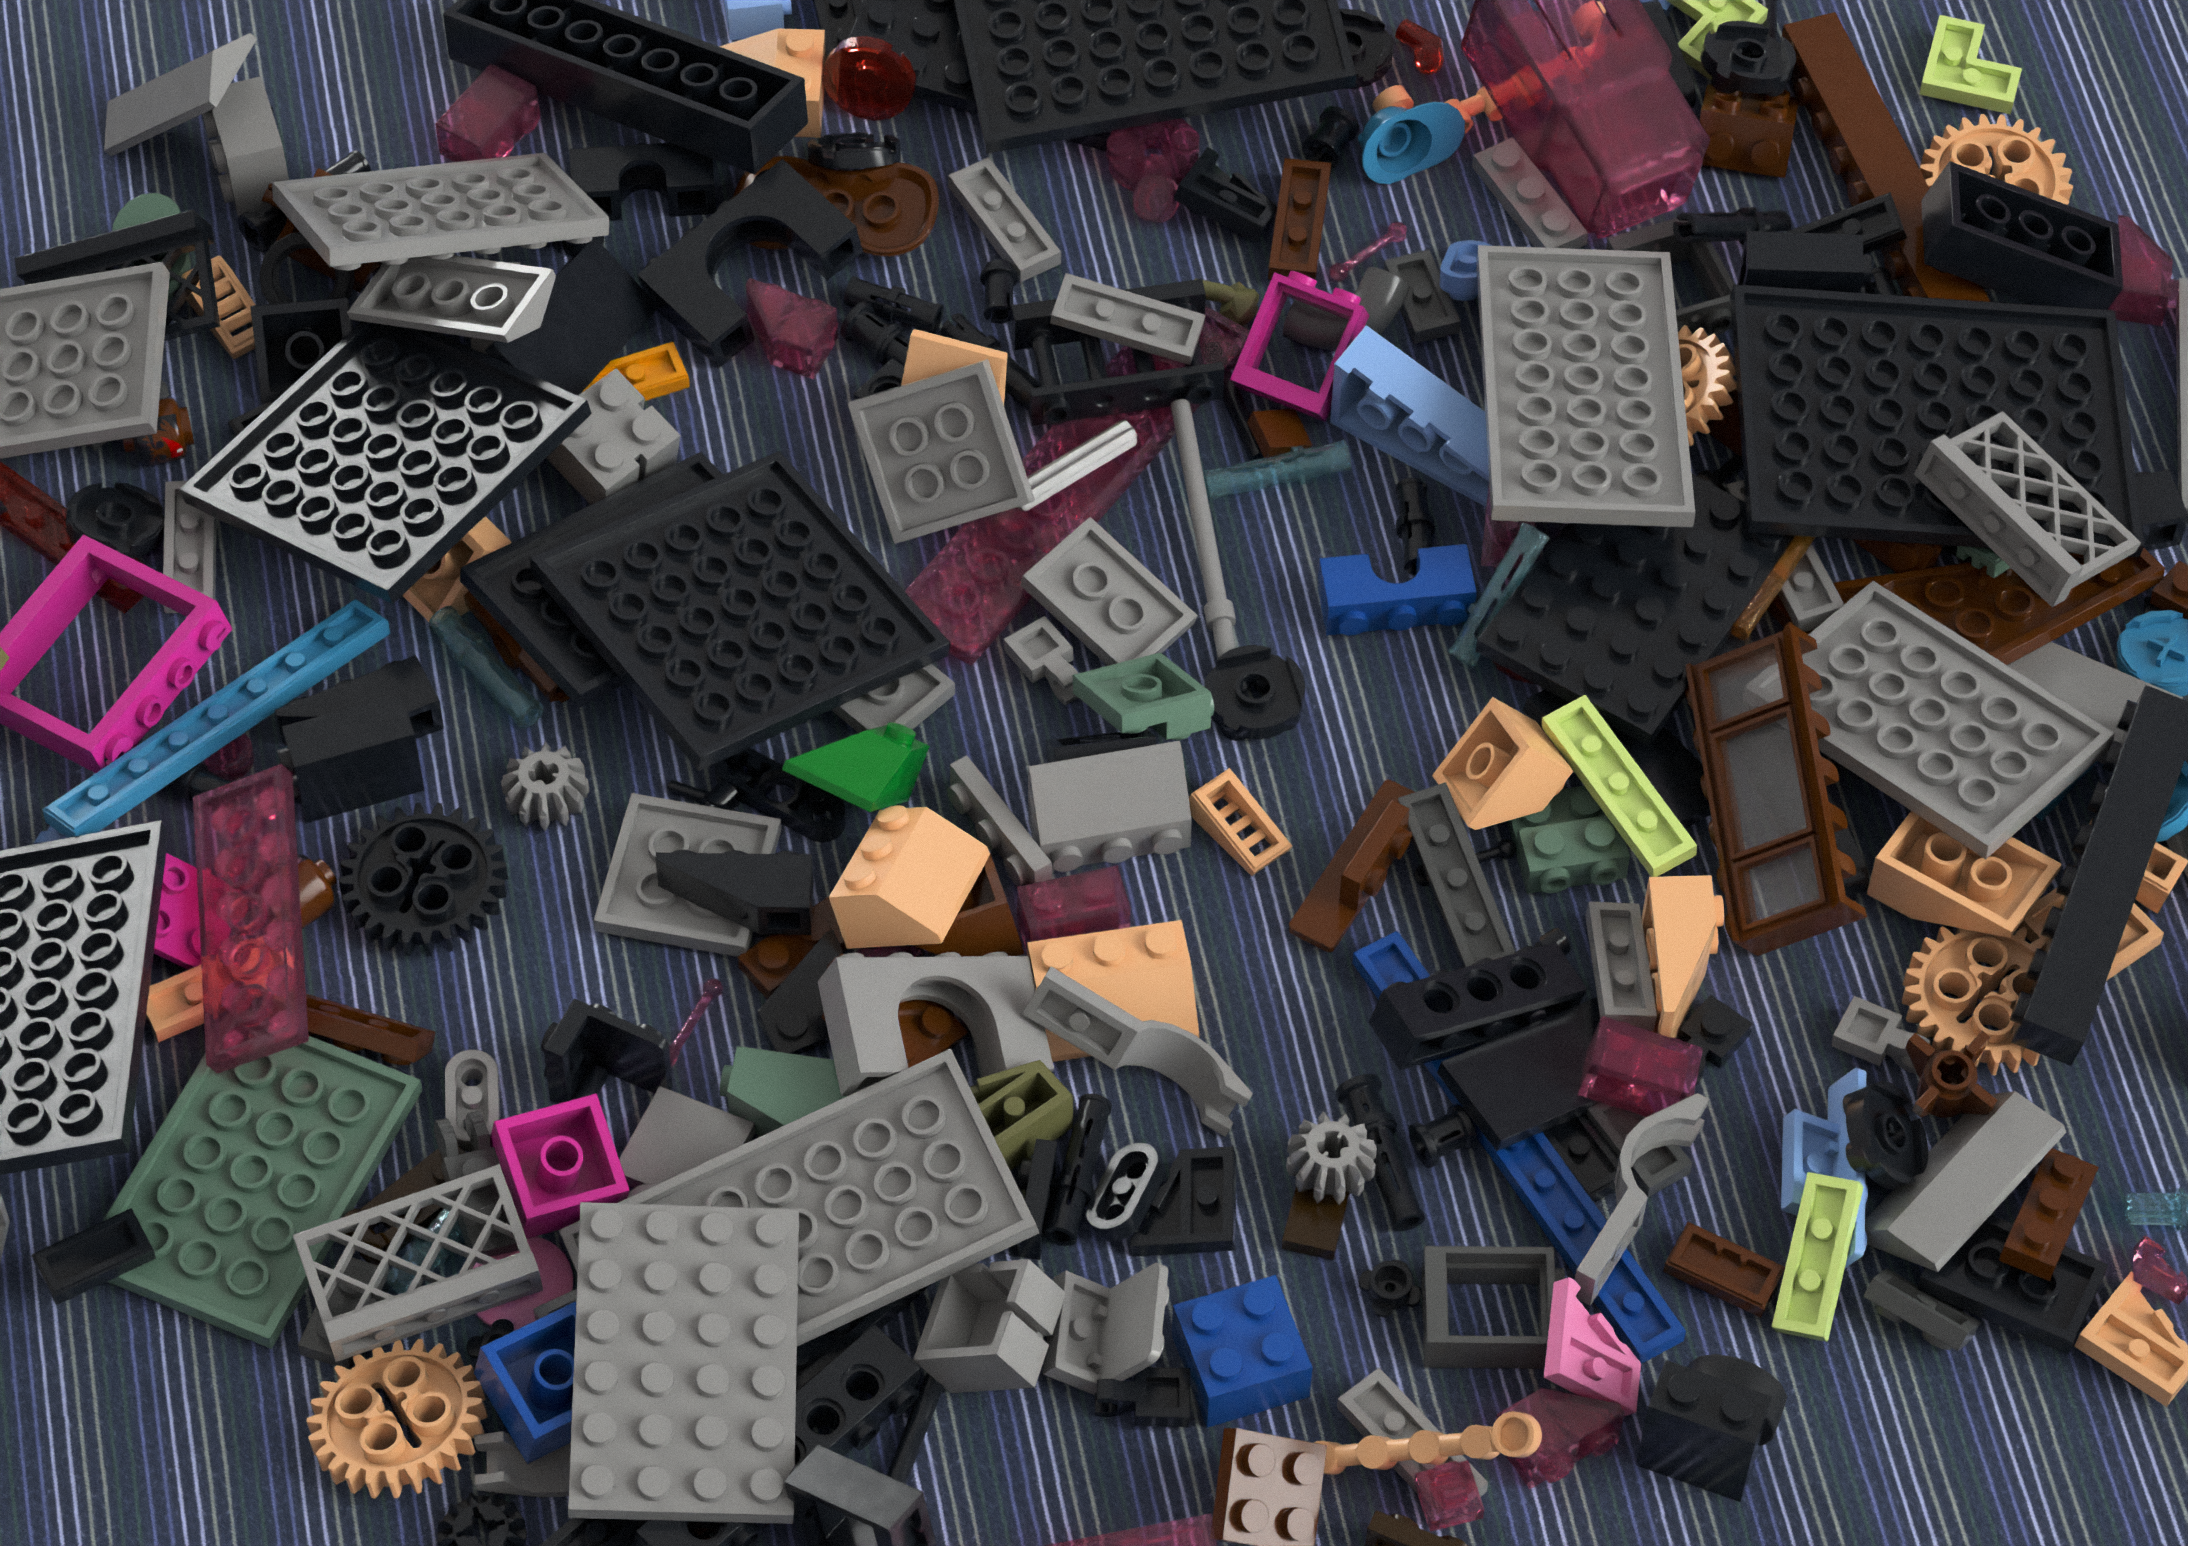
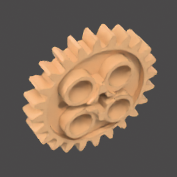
M1981 114L1976 126L1964 117L1961 120L1959 131L1948 124L1945 127L1943 138L1936 135L1932 138L1930 149H1925L1920 165V171L1929 188L1948 162L1951 161L2069 205L2073 185L2069 184L2072 170L2063 167L2066 158L2065 153L2052 154L2055 145L2054 139L2040 142L2038 140L2041 131L2039 127L2026 133L2022 131L2024 126L2022 119H2019L2013 127L2006 125L2005 116L2002 114L1998 117L1996 124H1990L1986 115ZM1988 151H1990V152L1992 153L1993 162H1994V163H1993V166H1992L1991 156H1989Z
M1684 325L1678 332L1688 441L1689 446L1694 445L1693 434L1697 431L1709 434L1710 429L1706 423L1709 420H1722L1724 418L1719 410V406H1727L1733 403L1728 392L1737 389V383L1733 378L1736 375L1734 359L1724 343L1721 344L1714 333L1708 336L1701 327L1692 334L1688 326Z
M1944 926L1940 927L1936 941L1926 937L1923 940L1921 951L1913 952L1909 968L1906 969L1903 981L1905 990L1902 1004L1909 1006L1906 1016L1907 1022L1919 1023L1916 1034L1925 1038H1934L1932 1047L1936 1049L1934 1054L1945 1048L1964 1053L1966 1047L1981 1031H1984L1990 1036V1040L1974 1065L1977 1068L1980 1062L1987 1063L1991 1075H1996L1999 1064L2003 1062L2006 1063L2013 1073H2017L2021 1058L2033 1067L2036 1066L2040 1056L2039 1053L2012 1043L2018 1023L2011 1021L2010 1016L2018 998L2017 994L2021 991L2030 993L2034 980L2025 976L2037 948L2043 950L2045 943L2043 938L2029 944L2025 941L2027 928L2025 927L2019 929L2011 938L1957 928L1954 935ZM1977 962H1985L1990 964L1992 967H1985L1978 964ZM2011 969H2016V971L2012 972L2009 976L2007 975V976L2002 980L2003 976H2004L2009 970H2011ZM2000 985L1998 993L1994 992V990L1997 989ZM1943 993H1951L1958 996L1959 998H1949L1945 996ZM1979 998L1982 1001L1976 1007L1977 1000ZM1973 1013V1016L1969 1018L1965 1023H1959L1961 1020L1965 1019L1967 1016L1969 1017ZM1983 1025H1992L1998 1028L1999 1030H1989L1985 1028Z
M418 1339L411 1350H404L401 1340L394 1342L391 1352L384 1353L382 1347H378L372 1350L373 1357L367 1360L360 1354L353 1356L355 1367L350 1370L339 1365L335 1366L334 1370L338 1378L337 1383L322 1381L320 1383L324 1398L311 1399L310 1404L315 1415L307 1418V1424L311 1435L308 1436L309 1442L321 1470H329L333 1483L336 1485L346 1480L350 1492L353 1494L366 1484L371 1498L375 1499L383 1487H390L393 1497L399 1498L403 1485L410 1484L413 1490L419 1494L422 1492V1480L427 1477L437 1484L443 1483L440 1470L447 1467L451 1470L459 1471L461 1466L457 1457L458 1453L474 1455L476 1451L471 1438H474V1435L484 1434L481 1420L488 1418L483 1402L486 1398L482 1386L477 1381L472 1365L464 1366L460 1353L456 1352L447 1357L444 1346L441 1343L437 1344L427 1353L423 1339ZM381 1388L384 1390L402 1424L409 1426L412 1438L420 1447L413 1448L410 1445L396 1417L391 1411H386L382 1397L375 1389Z

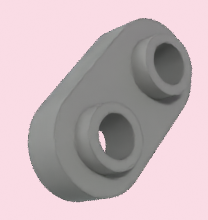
M465 1050L453 1056L445 1068V1114L454 1128L457 1144L464 1151L473 1152L470 1137L466 1131V1115L471 1112H481L490 1138L494 1121L500 1120V1081L497 1064L489 1054L480 1050ZM471 1079H478L481 1081V1083L477 1086L465 1085V1083Z

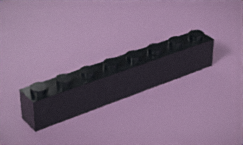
M2147 685L2144 686L2137 702L2127 700L2121 712L2116 728L2125 732L2121 743L2112 740L2101 769L2110 772L2106 784L2097 781L2086 810L2095 813L2091 825L2084 822L2081 824L2071 851L2080 854L2076 866L2067 864L2056 890V893L2065 896L2061 908L2051 907L2041 931V935L2048 937L2049 941L2045 951L2039 948L2035 950L2025 977L2034 980L2030 993L2020 992L2010 1016L2011 1021L2018 1023L2012 1043L2069 1066L2073 1064L2085 1042L2188 752V701Z

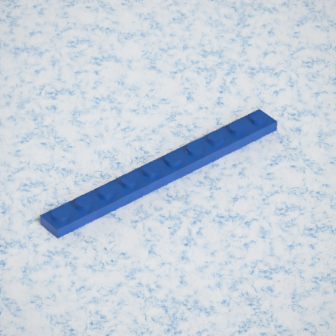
M1398 931L1353 952L1352 964L1378 1000L1382 991L1396 982L1409 983L1430 976ZM1459 1054L1424 1063L1452 1104L1457 1103L1461 1105L1437 1074L1442 1061ZM1471 1119L1479 1142L1575 1275L1577 1268L1607 1220L1543 1132L1496 1151ZM1626 1248L1593 1302L1613 1327L1620 1340L1630 1348L1642 1364L1683 1342L1686 1330Z

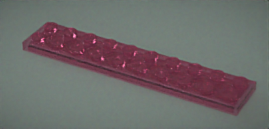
M1205 306V324L1198 340L1204 364L1223 362L1225 376L1237 364L1250 330ZM1124 345L1106 365L1108 378L1137 374L1131 347ZM1152 354L1156 371L1185 367L1184 363ZM1190 404L1192 414L1201 404ZM1171 407L1066 421L1062 424L1053 425L1022 459L1027 476L1121 420L1128 421L1131 427L1135 429L1137 443L1124 453L1028 511H1020L1016 507L965 523L911 583L905 592L949 640L950 654L970 666L976 662L1033 597L1020 585L1022 576L1089 517L1098 523L1176 434Z

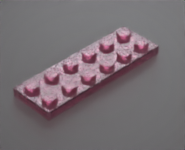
M282 764L193 797L206 1065L216 1073L224 1072L309 1041L292 772Z

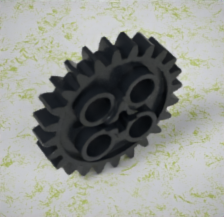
M416 803L413 815L406 816L400 807H396L394 812L395 820L390 823L382 816H376L378 829L376 832L361 828L359 833L362 844L348 843L349 859L341 860L340 866L343 877L338 880L345 913H351L355 929L365 928L366 938L369 942L376 940L382 935L386 951H390L397 942H401L404 946L405 956H410L416 945H423L426 955L431 956L434 943L439 942L442 943L448 952L453 951L452 938L459 936L465 942L471 943L470 928L474 926L486 931L489 928L486 914H500L498 899L506 898L505 880L508 879L502 845L495 844L492 829L482 831L480 818L477 816L464 824L462 808L458 807L447 817L444 816L442 803H437L431 814H424L421 803ZM413 848H418V849H419V850H417V851H415V852H410V853H409V852H405V851H407V850H409V849H413ZM460 865L466 866V867H464V868H462V869H458V870H453V869H451V868H453V867H455V866H460ZM388 888H395V889H396V890H394V891H392V892H387V893L381 892V891H383V890H385V889H388ZM436 905L443 906V907H441V908H439V909H437V910H428V909H427V908H429V907H431V906H436Z

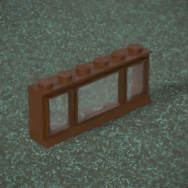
M1788 622L1783 631L1696 665L1690 663L1685 665L1689 684L1685 690V695L1689 706L1693 710L1696 729L1693 731V741L1696 750L1701 756L1704 775L1701 776V788L1704 796L1709 801L1712 818L1708 829L1711 840L1717 848L1720 864L1716 871V876L1720 889L1725 894L1728 911L1724 918L1725 928L1734 943L1757 956L1867 918L1865 907L1846 897L1843 880L1855 876L1856 867L1852 858L1838 850L1834 833L1846 829L1848 823L1844 812L1828 801L1826 786L1838 782L1839 774L1835 765L1820 755L1818 740L1830 736L1831 730L1826 718L1811 707L1809 694L1822 689L1820 676L1816 671L1805 665L1802 658L1803 654L1818 649L1816 639L1791 622Z

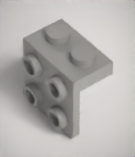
M1157 1262L1153 1263L1111 1289L1067 1270L1054 1277L1053 1281L1066 1292L1053 1335L1047 1336L1046 1343L1049 1344L1044 1359L1043 1374L1095 1395L1097 1393V1380L1115 1379L1124 1381L1154 1364L1164 1348L1162 1330L1164 1310L1169 1299V1288L1167 1286L1168 1268Z

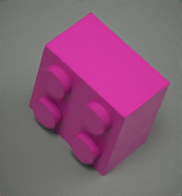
M597 1093L494 1121L490 1136V1146L495 1149L527 1239L560 1230L580 1221V1202L618 1203L627 1199L630 1190Z

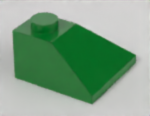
M889 722L885 726L865 730L785 760L782 770L868 812H873L909 801L930 746L916 740V732L898 723Z

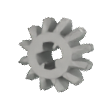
M545 741L539 752L534 753L524 746L522 759L509 758L507 765L508 774L503 775L501 781L502 792L506 796L505 801L508 811H510L511 815L519 814L520 821L523 822L525 827L538 820L540 826L546 831L550 821L557 820L566 826L569 820L568 813L582 814L584 807L583 799L588 797L587 794L589 793V782L585 777L584 764L580 758H571V753L566 745L556 752H551V747Z
M1323 1111L1318 1117V1125L1304 1119L1299 1126V1134L1292 1135L1289 1139L1287 1152L1290 1156L1287 1157L1286 1168L1290 1176L1296 1177L1295 1185L1298 1188V1192L1314 1189L1313 1197L1317 1203L1324 1198L1325 1194H1332L1333 1198L1340 1205L1345 1199V1191L1359 1197L1364 1190L1365 1181H1371L1374 1177L1376 1168L1374 1159L1376 1158L1377 1148L1374 1140L1367 1139V1129L1364 1123L1349 1127V1118L1346 1112L1338 1119V1122L1330 1121Z

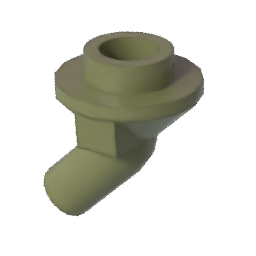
M1203 280L1206 300L1221 303L1219 314L1220 322L1224 327L1230 328L1236 325L1241 327L1254 318L1258 311L1257 303L1259 301V294L1255 289L1246 288L1241 282L1228 286Z

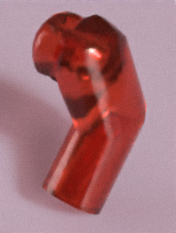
M1407 18L1404 19L1397 28L1396 39L1414 49V62L1418 71L1426 75L1437 73L1445 62L1442 39Z

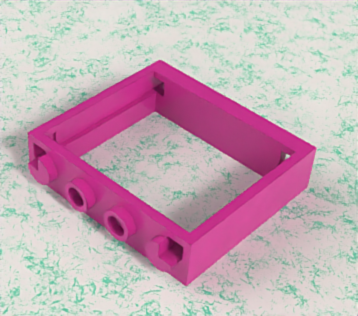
M82 535L0 632V647L10 657L0 671V724L97 773L136 747L150 728L160 721L165 710L179 693L192 682L195 674L213 652L221 647L222 641L232 631V627L216 600L86 535ZM110 578L186 616V619L91 733L87 734L13 696L11 693L106 580Z

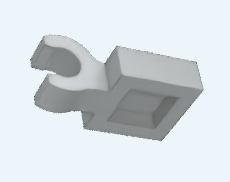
M1045 616L1004 638V651L1032 683L1046 677L1052 691L1062 704L1067 705L1078 699L1073 694V675L1078 674V672L1069 664V662L1074 660L1073 647Z
M1854 996L1833 1034L1832 1047L1878 1066L1881 1065L1884 1057L1888 1055L1902 1069L1917 1074L1905 1048L1908 1040L1914 1033L1900 1029L1902 1015ZM1919 1035L1928 1044H1930V1040H1928L1924 1036Z

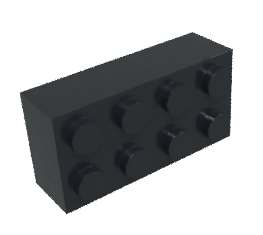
M1951 161L1948 162L1922 199L1924 264L1942 273H1950L1974 282L1983 288L1993 289L2018 298L2026 304L2108 310L2124 289L2119 225L2117 223Z

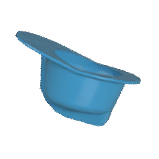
M1436 101L1421 104L1411 109L1396 106L1380 109L1371 116L1364 127L1363 133L1358 136L1359 145L1363 149L1362 167L1367 177L1379 184H1392L1441 163L1449 158L1460 146L1465 135V121L1458 109L1449 103Z

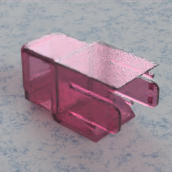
M1475 0L1460 47L1523 151L1538 169L1551 172L1588 233L1594 232L1597 238H1605L1677 208L1687 201L1702 166L1703 157L1710 138L1668 72L1672 61L1671 51L1639 0H1600L1606 10L1605 14L1596 0H1534L1540 11H1533L1527 0Z

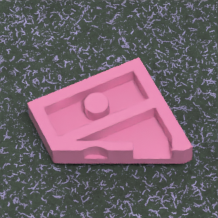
M1568 1277L1554 1282L1544 1378L1619 1417L1636 1413L1641 1362L1630 1348L1616 1337L1613 1327L1601 1312L1594 1315L1589 1314L1576 1297L1581 1287L1574 1279Z

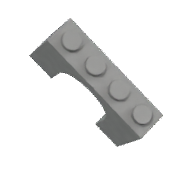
M900 952L887 957H865L861 953H848L836 957L818 980L841 1096H849L909 1068L898 1020L899 1004L909 1000H928L939 1003L949 1008L964 1021L974 1038L983 1077L1037 1060H1041L1051 1072L1054 1070L1045 1028L1022 1014L1036 991L1029 956H1008L1005 952H992L983 956L961 957L959 953L946 952L934 957H913L910 953Z

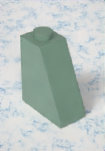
M741 1046L736 1048L733 1066L724 1065L720 1081V1096L727 1097L729 1113L754 1122L755 1133L759 1136H763L847 1097L841 1096L835 1064L832 1059Z

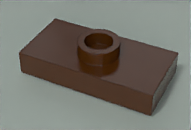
M1687 1222L1665 1262L1663 1272L1761 1318L1784 1275L1785 1267Z

